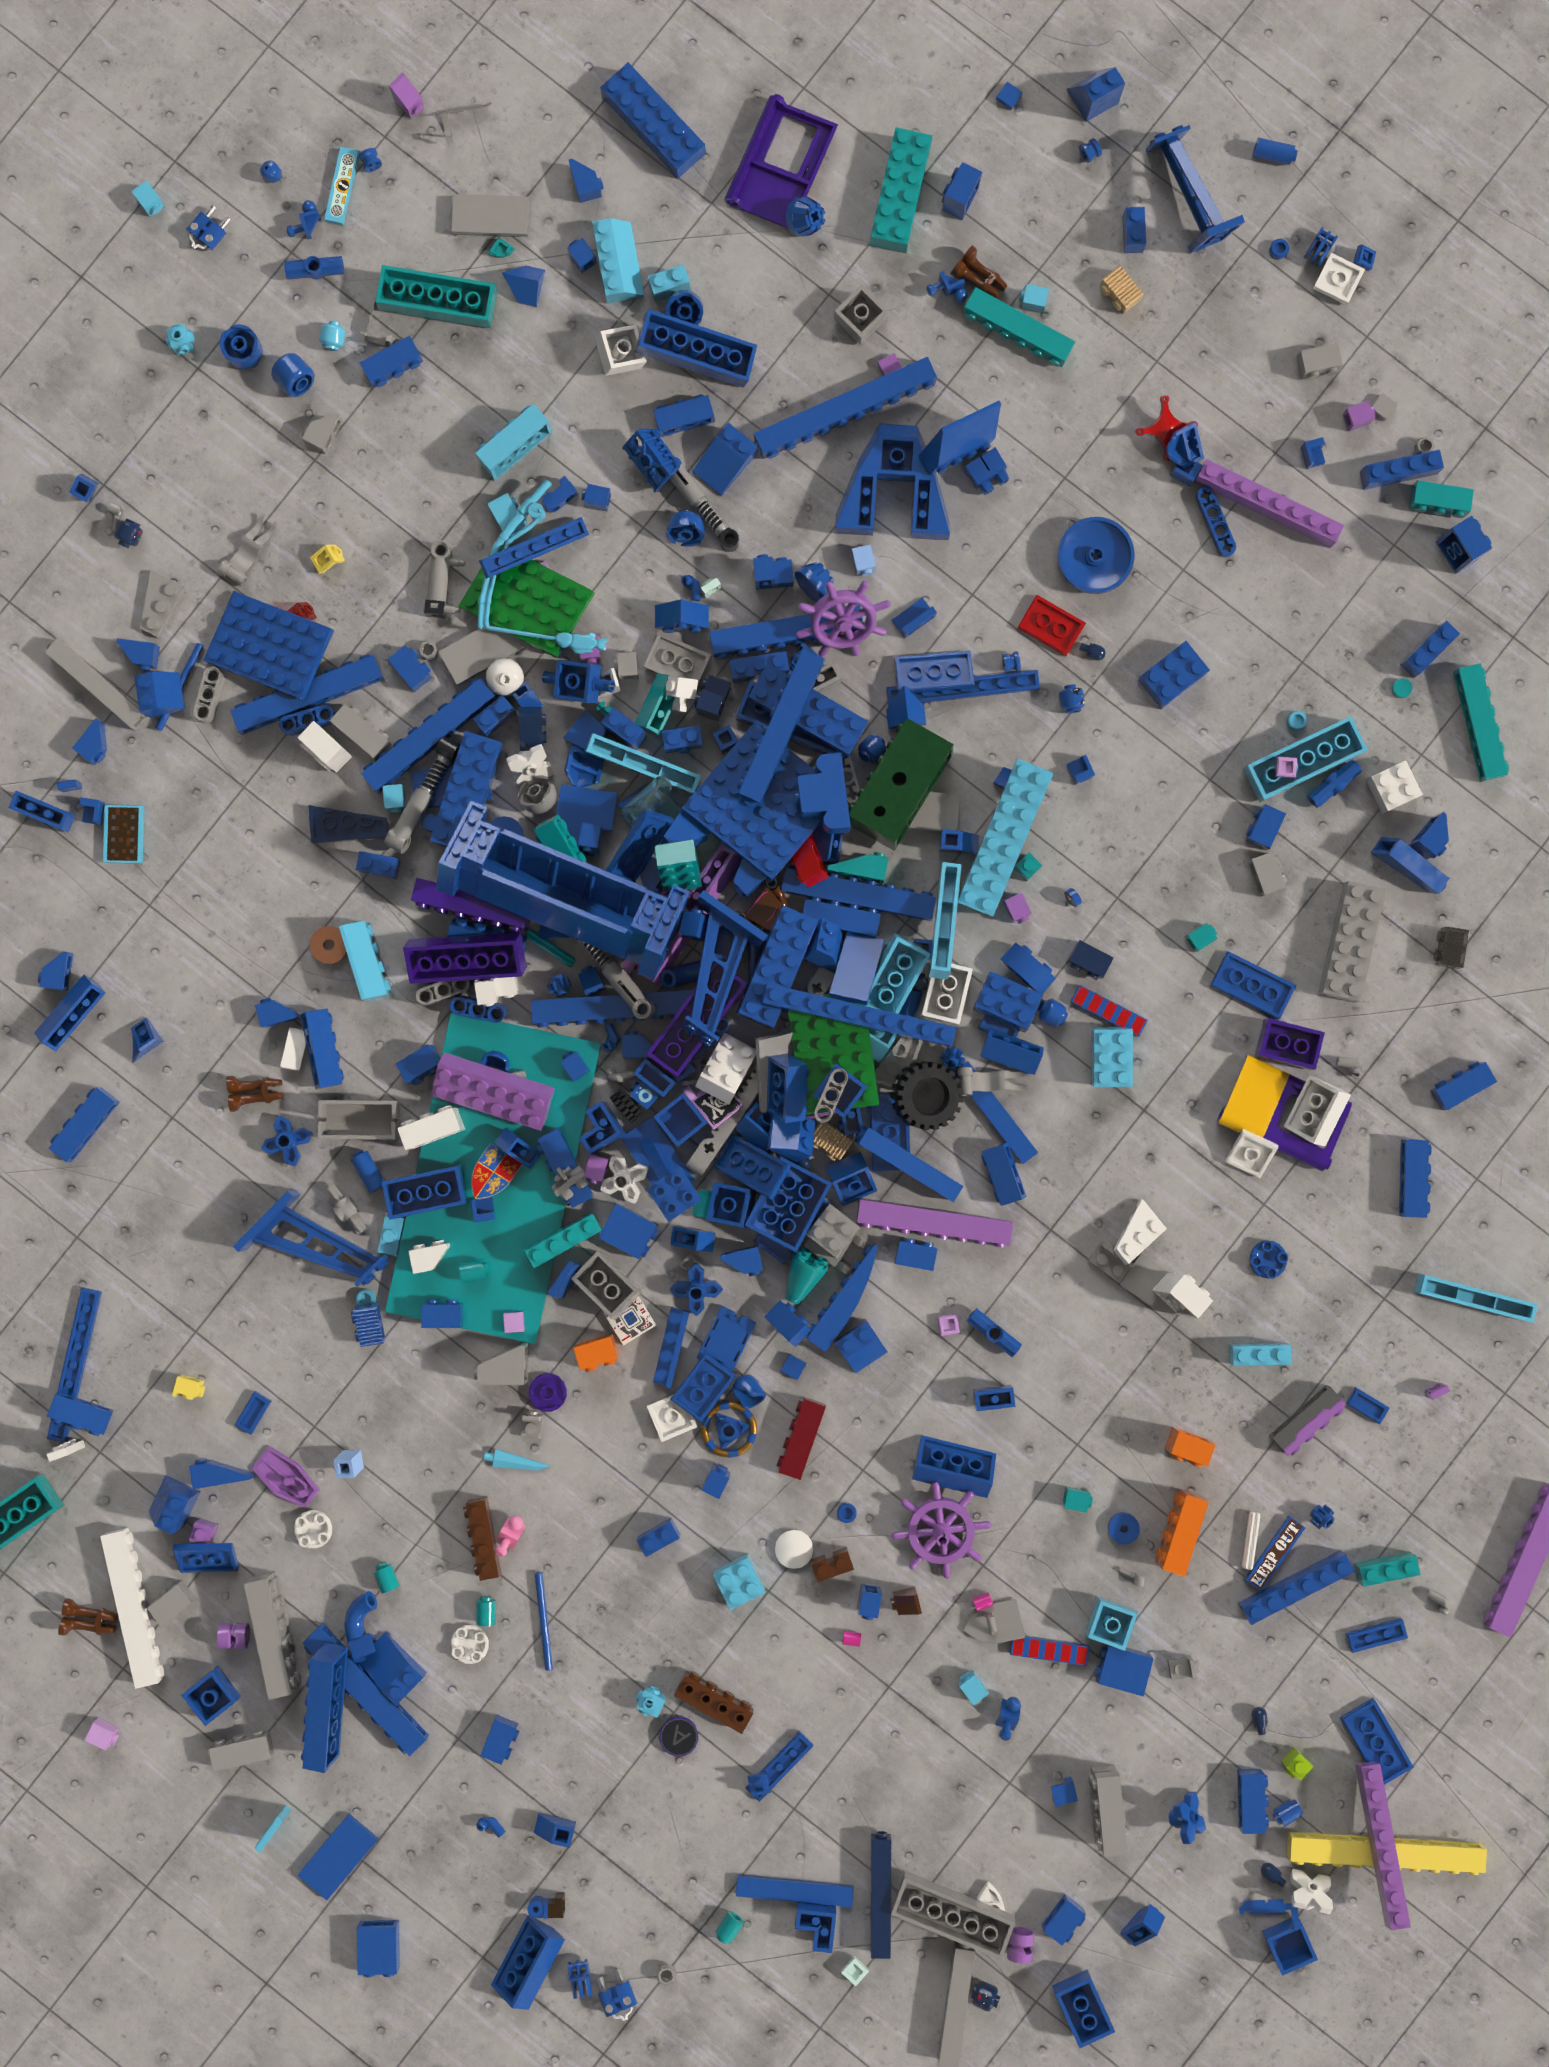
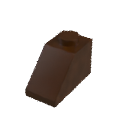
M915 1587L893 1592L894 1598L890 1600L893 1610H897L898 1615L922 1614Z

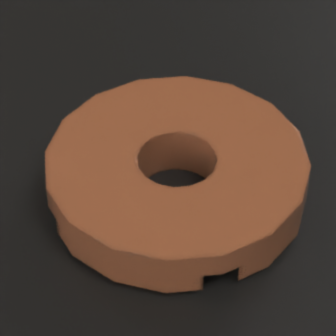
M324 926L312 935L310 950L319 962L334 964L340 962L346 956L347 952L340 929L333 926ZM328 940L334 942V948L330 951H327L324 946Z

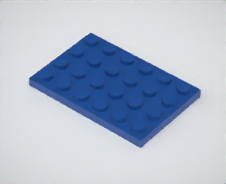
M233 591L203 660L304 701L334 630Z

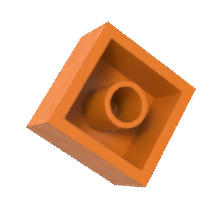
M613 1333L576 1344L573 1348L579 1369H585V1372L597 1369L596 1367L602 1363L604 1366L614 1364L620 1356Z
M1175 1427L1171 1428L1165 1445V1449L1169 1452L1168 1455L1172 1456V1458L1179 1461L1187 1459V1462L1199 1468L1202 1465L1208 1467L1215 1448V1444L1210 1440Z

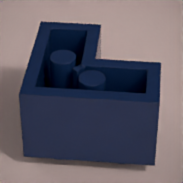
M709 675L708 680L704 679L701 694L697 693L694 701V708H696L697 714L719 722L731 688V682Z

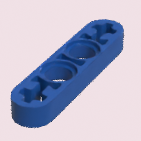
M1203 486L1196 493V501L1219 555L1225 558L1230 557L1236 550V543L1213 489ZM1203 492L1205 494H1209L1207 498L1208 503L1213 502V504H1209L1208 506L1204 507V505L1207 504V501L1205 498H1201ZM1215 509L1217 517L1210 518L1207 515V510ZM1216 526L1224 528L1225 532L1223 535L1215 533L1214 529ZM1226 536L1228 538L1225 540L1227 546H1231L1229 552L1222 549L1225 546L1222 539Z

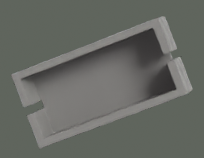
M318 1100V1118H326V1122L318 1121V1139H399L397 1129L399 1128V1122H395V1118H399V1101Z
M1115 1765L1091 1767L1092 1774H1089V1783L1094 1792L1090 1794L1091 1804L1096 1812L1092 1813L1093 1824L1096 1825L1097 1831L1094 1833L1095 1844L1098 1846V1851H1102L1104 1857L1126 1856L1128 1852L1120 1775Z

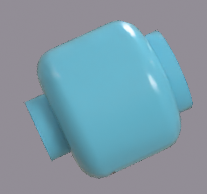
M329 321V324L321 326L319 342L325 349L338 351V348H342L344 345L346 331L340 327L339 322Z

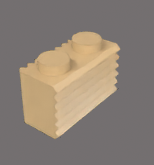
M1120 265L1104 277L1100 283L1102 293L1105 296L1109 295L1113 300L1112 303L1116 310H1121L1123 313H1126L1135 304L1140 302L1144 295Z
M819 1122L814 1130L813 1147L818 1150L822 1147L827 1151L825 1155L834 1161L836 1158L841 1160L853 1142L826 1122Z

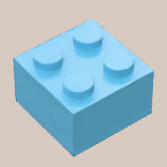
M749 1554L713 1571L715 1581L730 1610L765 1593V1587Z
M1097 1596L1085 1634L1090 1639L1125 1651L1137 1612L1133 1608Z

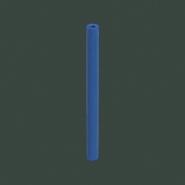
M196 643L180 676L182 690L204 647L199 643ZM171 713L161 715L155 728L162 731Z
M536 1572L535 1582L545 1670L549 1671L553 1670L543 1575L542 1572Z

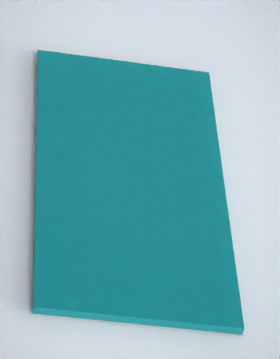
M451 1011L441 1058L444 1053H448L480 1064L485 1053L492 1050L499 1051L509 1059L510 1066L507 1073L525 1070L527 1079L554 1087L555 1090L547 1120L541 1131L432 1096L429 1113L437 1114L439 1113L438 1109L445 1106L458 1108L465 1130L421 1146L415 1175L461 1165L468 1203L406 1216L385 1312L421 1320V1305L427 1303V1300H438V1303H446V1300H458V1303H463L462 1329L536 1344L555 1257L533 1268L522 1249L562 1227L566 1203L560 1195L557 1197L553 1192L552 1186L555 1184L554 1177L556 1175L554 1171H549L545 1163L548 1160L545 1154H541L530 1169L522 1165L509 1185L500 1193L492 1196L496 1219L474 1223L471 1200L474 1199L471 1186L472 1174L476 1163L490 1143L501 1149L494 1142L506 1127L537 1150L538 1138L560 1128L576 1160L580 1144L579 1138L583 1131L586 1117L585 1111L588 1108L601 1043L505 1022L493 1023L457 1015ZM570 1051L573 1053L577 1051L591 1070L575 1082L560 1063L564 1060L562 1057ZM444 1240V1243H450L449 1249L434 1270L413 1274L409 1251L414 1250L413 1246L425 1244V1247L433 1246L432 1242ZM483 1259L484 1263L487 1262L489 1274H486V1278L462 1282L459 1263ZM524 1312L525 1331L505 1333L503 1314Z

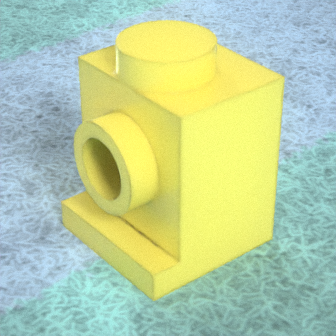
M180 1375L176 1379L172 1396L176 1397L182 1394V1397L186 1399L202 1398L205 1391V1386H203L204 1380Z

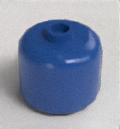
M288 353L280 357L274 363L271 371L273 381L290 397H298L306 393L312 386L315 378L313 369L295 353Z

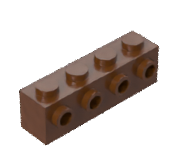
M488 1496L468 1500L463 1510L465 1518L469 1520L467 1533L469 1538L472 1537L473 1542L471 1554L472 1557L475 1556L476 1564H474L475 1575L479 1576L480 1581L498 1578L502 1572L499 1556L495 1553L497 1545Z
M693 1671L685 1672L674 1693L675 1697L740 1734L744 1732L753 1715L754 1709L751 1708L752 1705L749 1702L735 1699L734 1694L727 1690L721 1691L715 1683L711 1681L705 1682L699 1674Z

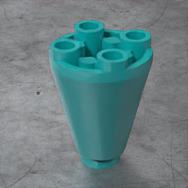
M803 1247L800 1251L793 1252L785 1298L794 1304H799L800 1301H803L828 1271L827 1264L829 1261L826 1258L816 1257L811 1254L810 1250Z

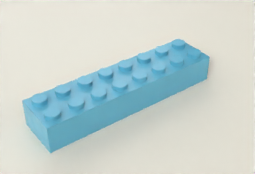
M1016 759L961 890L958 903L994 916L1051 781L1053 772L1022 759Z

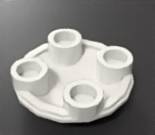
M309 1510L302 1513L296 1519L294 1533L301 1547L319 1548L329 1541L332 1535V1524L324 1513L318 1510Z
M802 1530L786 1531L776 1540V1557L787 1568H801L812 1558V1541Z
M465 1625L458 1628L451 1639L452 1656L465 1664L480 1662L489 1648V1640L486 1633L475 1625Z

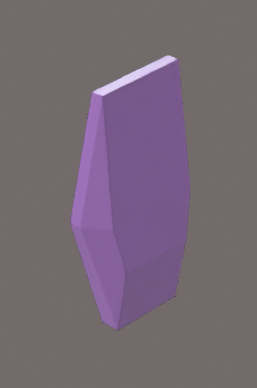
M271 1446L267 1447L252 1467V1470L274 1495L304 1508H307L320 1491L299 1463Z

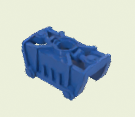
M639 429L629 438L622 449L627 452L629 460L635 463L645 477V482L651 485L655 493L680 468L682 462L678 457H674L660 438L659 430ZM637 436L641 440L642 446L638 445ZM657 467H660L663 470L666 477H664V475L659 472Z

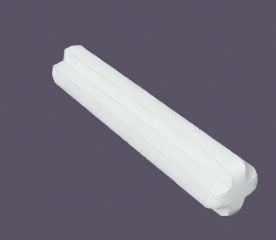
M1254 1511L1249 1512L1242 1567L1248 1570L1253 1569L1260 1522V1513Z

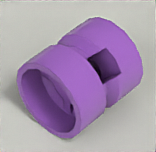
M232 1623L219 1624L217 1633V1646L219 1649H231L232 1646L235 1649L248 1648L250 1641V1626L248 1623H237L235 1626Z
M1014 1927L1009 1939L1010 1945L1008 1946L1007 1959L1019 1964L1031 1963L1033 1960V1948L1031 1946L1034 1944V1931L1028 1928Z

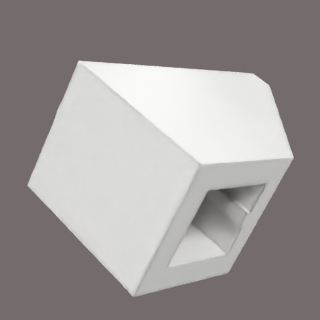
M444 1240L432 1242L433 1246L425 1247V1244L413 1246L414 1250L409 1251L413 1274L434 1270L449 1249L450 1243H444Z

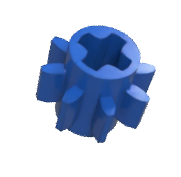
M562 974L550 978L551 984L547 985L550 994L555 993L556 997L568 993V987L572 986L569 978H564Z
M946 1047L940 1056V1059L944 1060L942 1065L950 1070L960 1068L965 1061V1058L962 1057L963 1051L957 1047Z
M1326 1504L1323 1507L1317 1505L1310 1513L1312 1517L1310 1521L1318 1529H1321V1527L1327 1529L1335 1520L1332 1516L1334 1512Z

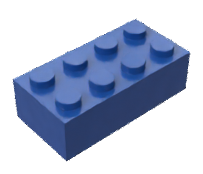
M461 1165L382 1181L389 1220L468 1203Z

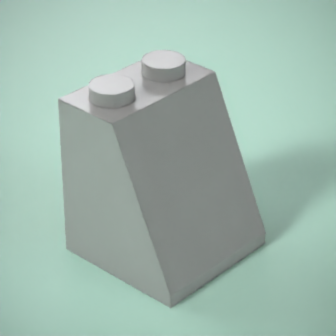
M524 1342L479 1363L477 1368H474V1380H477V1385H525L528 1382L529 1343Z

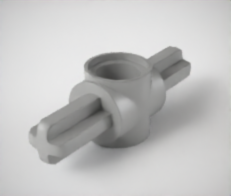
M335 1184L328 1186L325 1191L335 1203L333 1210L338 1218L343 1222L348 1221L357 1234L364 1232L367 1227L357 1215L359 1208L351 1197H344Z

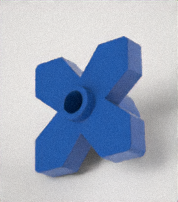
M278 1116L273 1125L277 1133L276 1137L266 1139L261 1149L269 1154L282 1150L284 1162L297 1166L301 1158L297 1145L309 1143L313 1132L306 1128L292 1131L291 1121L283 1116ZM287 1137L289 1139V1144L285 1143V1139Z
M695 1262L688 1269L689 1281L677 1280L670 1287V1292L677 1298L688 1297V1309L697 1316L705 1309L704 1297L716 1298L723 1291V1287L716 1280L703 1281L704 1269Z
M1188 1792L1184 1796V1802H1177L1173 1806V1810L1169 1812L1170 1825L1175 1828H1181L1180 1836L1183 1844H1191L1195 1840V1834H1202L1206 1830L1204 1818L1198 1814L1199 1800L1197 1792Z

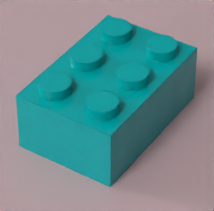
M694 840L655 845L657 867L664 892L670 893L673 885L688 890L702 886Z

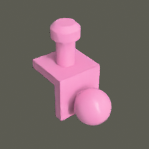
M519 1516L508 1517L496 1540V1542L500 1543V1546H497L495 1549L497 1556L504 1557L507 1554V1548L514 1549L525 1528Z

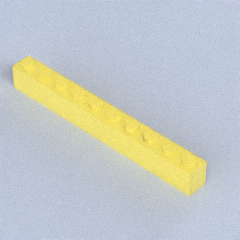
M1287 1832L1286 1856L1294 1864L1303 1865L1304 1862H1309L1316 1866H1323V1863L1335 1867H1342L1343 1865H1350L1354 1868L1370 1866V1868L1374 1869L1368 1836ZM1394 1838L1400 1870L1401 1868H1409L1411 1871L1419 1872L1421 1869H1427L1433 1873H1439L1440 1870L1452 1874L1467 1872L1471 1875L1486 1873L1487 1849L1481 1843Z

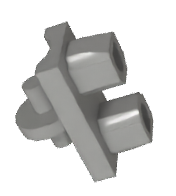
M579 1165L573 1170L569 1166L564 1170L558 1167L556 1170L559 1174L554 1177L557 1183L552 1186V1189L557 1197L560 1195L567 1201L574 1195L569 1188L575 1183L579 1189H582L588 1184L583 1169Z

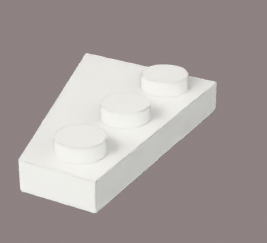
M1143 1199L1138 1201L1134 1214L1131 1215L1126 1229L1122 1232L1113 1250L1125 1265L1134 1260L1167 1229Z
M76 1439L53 1447V1451L47 1452L49 1462L85 1448L84 1441L77 1442Z

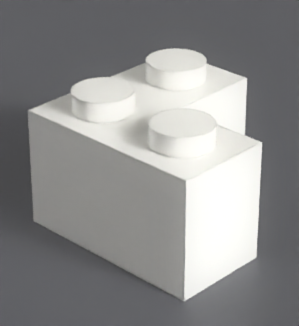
M517 977L475 979L474 982L478 1005L492 1006L494 1003H497L499 996L511 998L518 994Z

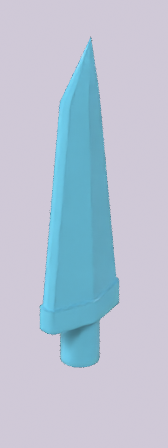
M495 1449V1454L485 1452L484 1460L492 1461V1467L539 1471L550 1467V1465L501 1451L500 1449Z

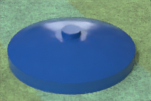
M1089 517L1073 524L1063 535L1057 553L1059 569L1065 580L1077 590L1089 594L1107 593L1120 586L1130 574L1135 558L1133 542L1127 531L1115 521L1104 517Z

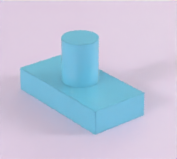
M385 1214L378 1253L398 1255L405 1218L400 1217L389 1220L388 1214Z

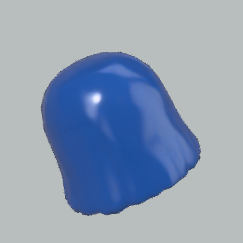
M748 1374L739 1377L732 1386L734 1396L739 1399L744 1409L755 1407L766 1398V1393L758 1380L752 1375Z

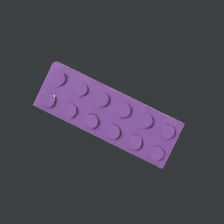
M444 1053L437 1066L431 1096L541 1131L548 1117L555 1088Z

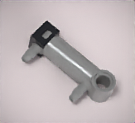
M437 540L431 546L432 556L424 613L427 617L446 619V613L455 614L461 612L460 607L446 605L449 567L465 566V560L453 559L448 543L443 540ZM439 549H446L444 555H437Z

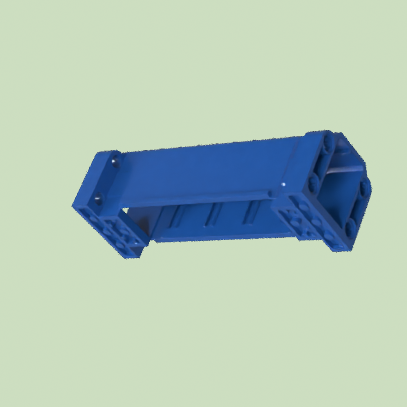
M470 801L438 863L436 890L452 897L458 889L469 893L478 899L596 948L640 964L638 974L655 980L681 922L690 891L673 885L668 898L650 890L646 891V887L506 829L503 832L500 831V828L485 822L487 807Z

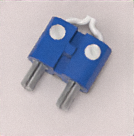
M211 205L205 213L200 212L186 228L190 233L189 238L194 249L199 247L201 249L208 248L212 251L226 235L224 229L229 225L231 219L226 216L219 225L212 221L210 217L217 210L214 205ZM192 236L196 238L198 241H201L204 246H201L199 244L195 245V241L193 240Z
M621 1969L615 1971V1975L619 1984L607 1989L603 1977L597 1978L601 1991L598 1993V1997L606 2017L612 2016L615 2019L620 2018L622 2021L628 2019L627 2016L632 2012V2007L637 2004L629 1980L625 1981ZM630 2008V2010L626 2012L625 2018L621 2015H615L616 2013H619L622 2010Z

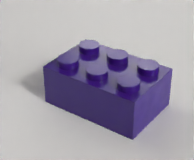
M1266 1018L1263 1020L1255 1056L1307 1070H1316L1325 1032Z

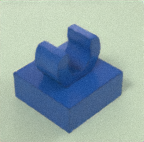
M767 1771L747 1776L751 1797L771 1793Z

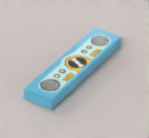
M340 147L325 213V222L344 226L359 160V150Z

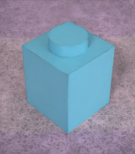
M147 180L131 191L149 216L158 214L165 206Z
M1027 284L1026 289L1021 290L1019 302H1022L1021 309L1043 313L1049 288Z
M402 784L383 786L384 808L390 811L391 814L402 813V810L406 807L405 787Z
M974 1671L966 1672L959 1678V1687L973 1706L989 1694L987 1688Z

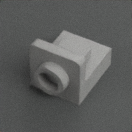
M527 1410V1413L522 1414L521 1437L541 1438L543 1414H538V1411Z
M1190 1655L1167 1659L1172 1681L1189 1677L1197 1679L1196 1673L1199 1672L1198 1664Z

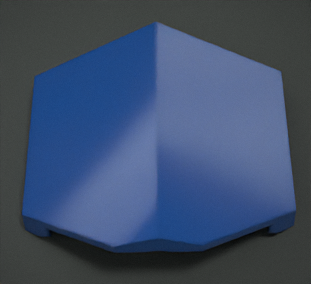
M1196 422L1175 431L1166 447L1168 458L1184 469L1204 459Z
M570 746L564 771L571 785L584 788L599 783L604 760L588 754L584 750Z

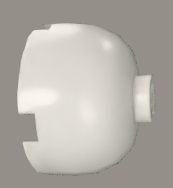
M501 658L495 660L488 667L486 682L493 693L498 696L508 697L512 696V693L523 684L524 674L517 662L512 659Z

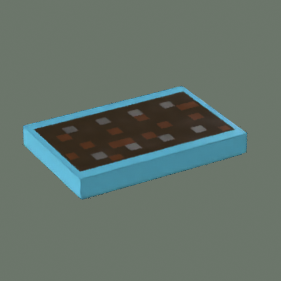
M105 805L104 863L143 864L144 806Z

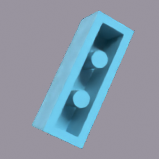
M1287 1343L1228 1344L1229 1364L1233 1366L1292 1365L1291 1345Z

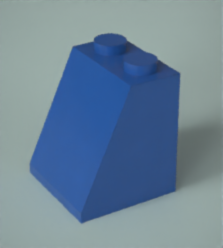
M1113 67L1097 71L1069 87L1067 91L1087 122L1119 104L1125 82L1117 68Z
M742 858L733 881L734 891L741 898L745 896L748 899L764 883L763 881H766L768 878Z
M166 1475L149 1509L154 1526L172 1535L185 1527L201 1491L193 1489Z

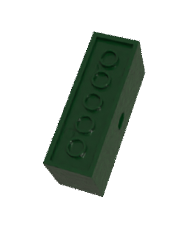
M908 718L904 723L901 722L899 724L895 739H890L886 746L887 751L885 755L881 754L876 763L878 765L876 770H872L868 775L867 785L865 788L863 786L860 788L856 803H852L848 808L851 827L893 851L898 847L952 757L954 748L953 743ZM902 782L904 785L897 786L895 783Z

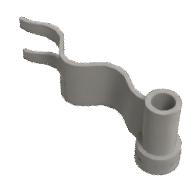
M261 513L256 525L245 535L238 552L229 562L224 560L219 566L217 573L223 577L227 576L240 586H243L248 578L245 573L255 562L263 544L273 535L278 523L275 521L263 536L253 541L263 524L265 514Z
M971 1067L957 1069V1075L960 1077V1087H963L961 1096L973 1095L972 1091L1032 1090V1086L1016 1085L1004 1081V1079L1019 1078L1031 1074L1004 1070L987 1073L973 1072Z

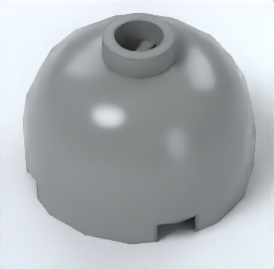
M539 775L532 777L534 780L530 782H524L517 794L520 804L525 810L533 814L547 812L553 807L557 799L556 788L548 777Z

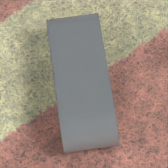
M216 667L205 669L193 709L195 718L205 724L211 723L215 718L225 681L224 674ZM213 673H218L217 679L211 681V675ZM212 691L213 696L210 699H206V693ZM207 709V710H208L207 716L204 717V718H201V716H200L201 711Z
M466 980L467 985L461 990L457 986L458 981L438 982L419 989L416 992V1000L425 1006L433 1005L469 992L472 982L471 980ZM446 985L449 991L445 996H442L439 990L441 986ZM424 992H429L430 999L427 1002H423L421 999Z
M838 1068L831 1073L814 1112L815 1118L819 1122H827L832 1117L848 1081V1074L845 1070ZM836 1072L844 1073L845 1080L842 1083L834 1081L833 1076ZM828 1090L836 1091L837 1098L834 1101L826 1099L825 1094ZM820 1108H826L829 1111V1116L826 1119L818 1117L817 1112Z

